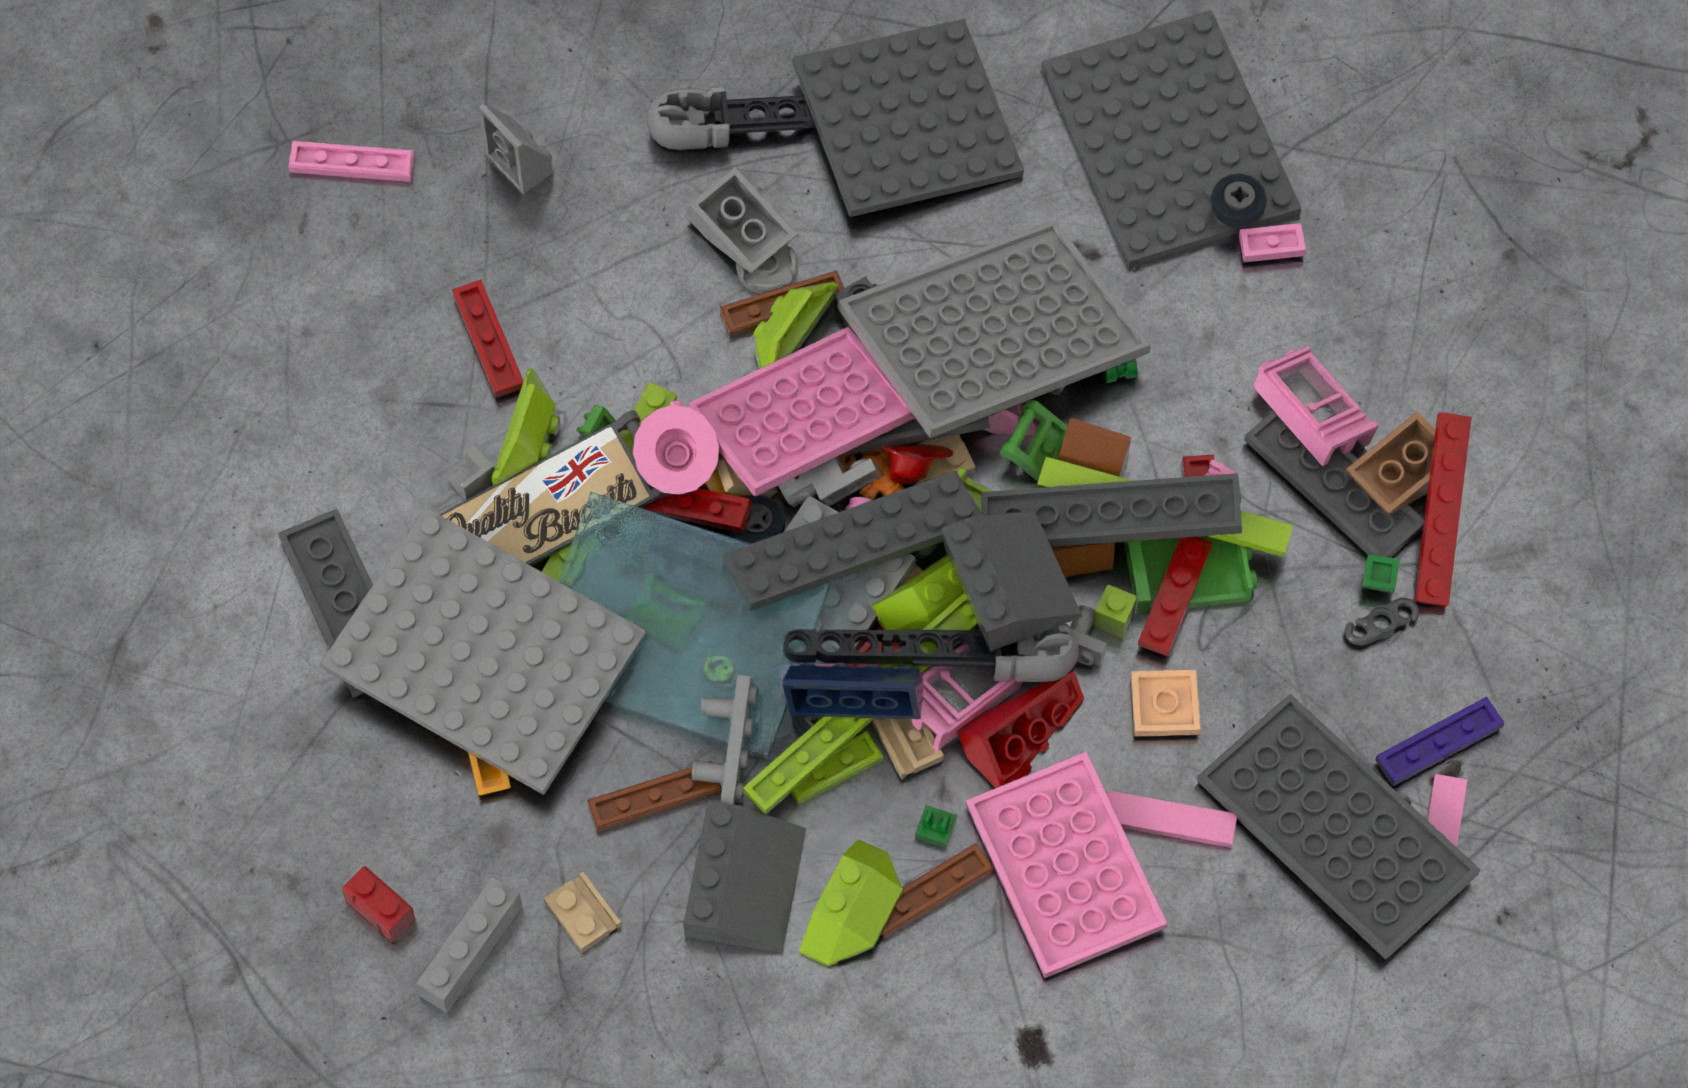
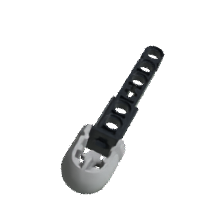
M723 86L711 87L707 92L703 88L665 91L656 96L647 113V125L652 138L659 145L675 150L705 149L709 144L715 148L727 147L729 134L816 128L805 97L783 96L727 100L726 90ZM783 108H791L795 111L796 115L791 119H785L780 116L779 111ZM755 109L761 110L765 113V118L759 121L753 120L749 117V112ZM715 110V124L704 125V112Z
M1065 623L1017 641L1018 655L1010 657L1007 656V645L990 651L981 630L912 629V631L826 629L816 633V629H795L788 632L784 637L783 653L788 660L796 663H816L817 659L824 663L992 667L994 681H1009L1014 677L1018 682H1049L1063 678L1072 670L1077 663L1079 647L1075 632ZM794 640H801L807 645V648L802 652H795L790 649L789 644ZM831 640L835 641L840 648L835 652H827L821 645L825 641ZM859 641H866L870 643L872 649L867 653H861L855 649L854 645ZM878 642H882V652H877ZM924 642H932L936 645L937 651L927 654L919 646ZM962 642L969 646L970 651L966 654H958L952 649V646L955 643ZM892 643H898L899 652L893 651Z

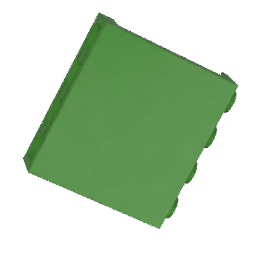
M1197 536L1213 542L1188 609L1250 601L1253 589H1257L1255 570H1250L1248 560L1252 559L1251 548L1208 536ZM1180 538L1124 542L1132 593L1138 596L1135 609L1136 615L1150 613Z

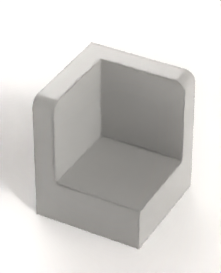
M474 444L464 451L466 463L448 476V482L464 500L477 495L490 485L495 469L494 465Z

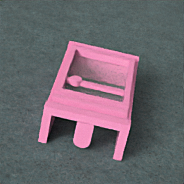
M1306 346L1297 351L1291 350L1275 361L1268 360L1263 363L1258 369V376L1253 387L1323 467L1328 464L1334 449L1340 447L1343 454H1347L1353 449L1357 440L1364 447L1368 446L1379 425L1375 420L1370 421L1355 401L1310 352L1311 348Z
M963 643L954 651L958 654H966L970 651V648L967 644ZM932 666L922 674L924 686L921 719H912V724L917 730L927 725L936 734L933 748L938 751L958 736L957 731L980 714L996 707L1021 688L1022 682H1018L1014 677L1009 681H994L992 667Z

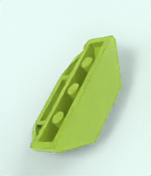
M829 282L790 289L784 298L779 296L770 310L773 313L768 322L762 320L753 334L756 338L754 351L758 369L800 349L834 300L838 284Z
M527 369L492 475L493 486L499 485L524 469L549 457L551 454L552 445L549 444L552 434H557L561 418L557 416L555 402L534 369Z
M946 555L893 592L872 604L871 607L884 630H922L958 599L964 591L949 556Z
M858 839L842 855L812 912L799 950L800 954L830 967L837 964L838 961L874 948L903 892L888 852Z

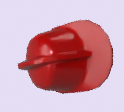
M938 445L882 446L883 449L888 451L890 480L904 484H915L920 480L926 479L936 459L953 456L951 449Z

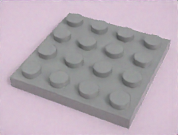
M809 495L784 532L839 512ZM906 554L761 608L788 619V632L795 629H816V633L826 629L871 630L878 620L871 605L900 587L917 560L913 555ZM741 599L740 603L748 607L744 599ZM831 640L825 641L821 645L827 652H835L840 648L835 641ZM859 641L854 645L856 650L859 649L863 641Z

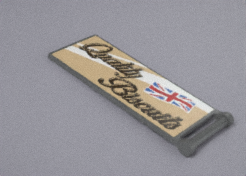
M635 410L624 413L615 422L522 470L499 485L496 484L439 515L532 566L656 499L672 494L663 493L656 488L650 489L645 479L637 470L635 460L619 433L623 430H629L633 439L635 438L641 419Z

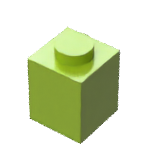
M1107 585L1095 610L1093 627L1123 639L1135 613L1138 596Z

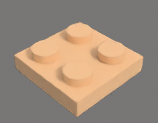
M1196 670L1131 671L1134 736L1200 735Z

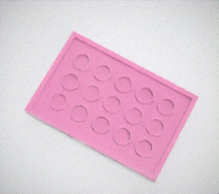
M849 326L687 403V407H691L704 415L713 426L719 443V452L754 496L760 495L915 418Z
M1087 752L966 800L967 809L1044 978L1167 928L1165 917Z

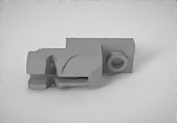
M837 456L800 474L799 479L794 477L778 486L784 498L792 507L804 503L809 495L816 498V494H818L821 501L830 506L880 479L884 474L879 464L871 458L854 462L850 466V470L847 471L841 458Z

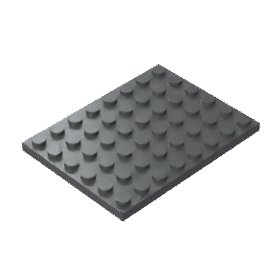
M1212 10L1042 61V69L1128 268L1238 234L1240 229L1258 228L1301 214V205ZM1241 173L1252 176L1260 182L1265 189L1267 202L1264 214L1256 223L1248 227L1235 228L1225 225L1216 218L1212 211L1211 195L1214 186L1220 179L1230 174Z

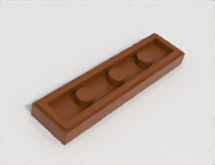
M835 270L720 306V313L730 338L756 330L762 320L768 322L773 314L770 310L779 296L784 298L790 289L834 282L838 284L837 292L844 289L838 271ZM834 300L829 305V307L834 305Z
M693 767L588 799L587 804L597 833L720 795L722 787L720 783L692 780Z
M978 844L971 845L902 887L903 892L880 934L882 939H887L993 874L995 868Z

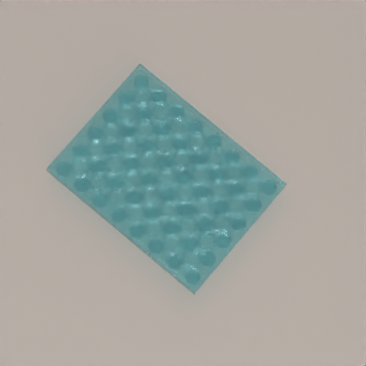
M591 492L558 581L646 630L647 634L604 702L728 744L731 726L729 718L701 715L702 697L732 699V696H735L737 675L751 676L753 685L758 686L756 705H750L748 718H753V731L751 738L746 737L744 749L769 758L788 706L783 689V679L790 666H800L803 664L791 662L784 656V637L791 630L816 628L832 582L750 611L723 563V554L749 544ZM794 640L790 642L789 647L795 652H802L807 648V645L801 640Z

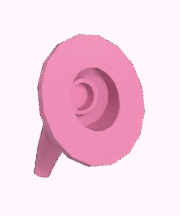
M673 401L670 403V406L655 410L642 421L635 434L633 455L637 470L649 485L663 493L680 495L695 491L710 479L718 464L719 443L715 429L704 415L691 407L683 406L681 401Z

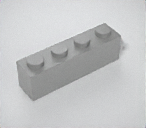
M493 876L416 982L421 998L448 1013L521 910L522 902L519 892Z

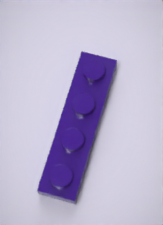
M1485 697L1378 754L1375 761L1391 785L1395 786L1503 728L1505 722L1488 697Z

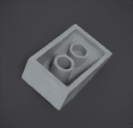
M484 103L479 106L485 154L523 194L552 174V156L544 145L539 146L533 140L531 132L525 125L519 126L512 117Z
M736 167L690 203L686 215L689 221L708 241L751 274L797 236V233Z

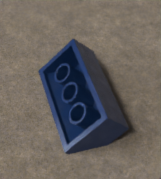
M804 663L800 666H790L783 679V689L790 716L921 719L924 686L921 669H915L910 666L882 668L877 665L849 667L844 664L827 667Z

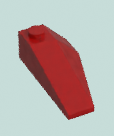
M1071 670L1059 680L1044 682L980 714L957 731L967 759L995 788L1025 777L1032 768L1030 763L1039 751L1044 752L1049 746L1048 740L1055 730L1065 725L1083 701L1084 696L1074 670Z

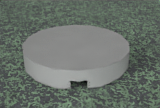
M785 245L752 274L736 263V271L740 282L748 290L756 294L791 285L797 277V256L795 250L788 245Z

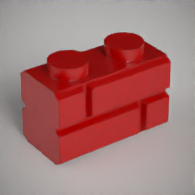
M366 866L362 867L342 888L345 901L378 931L381 930L382 934L392 943L416 920L413 907Z

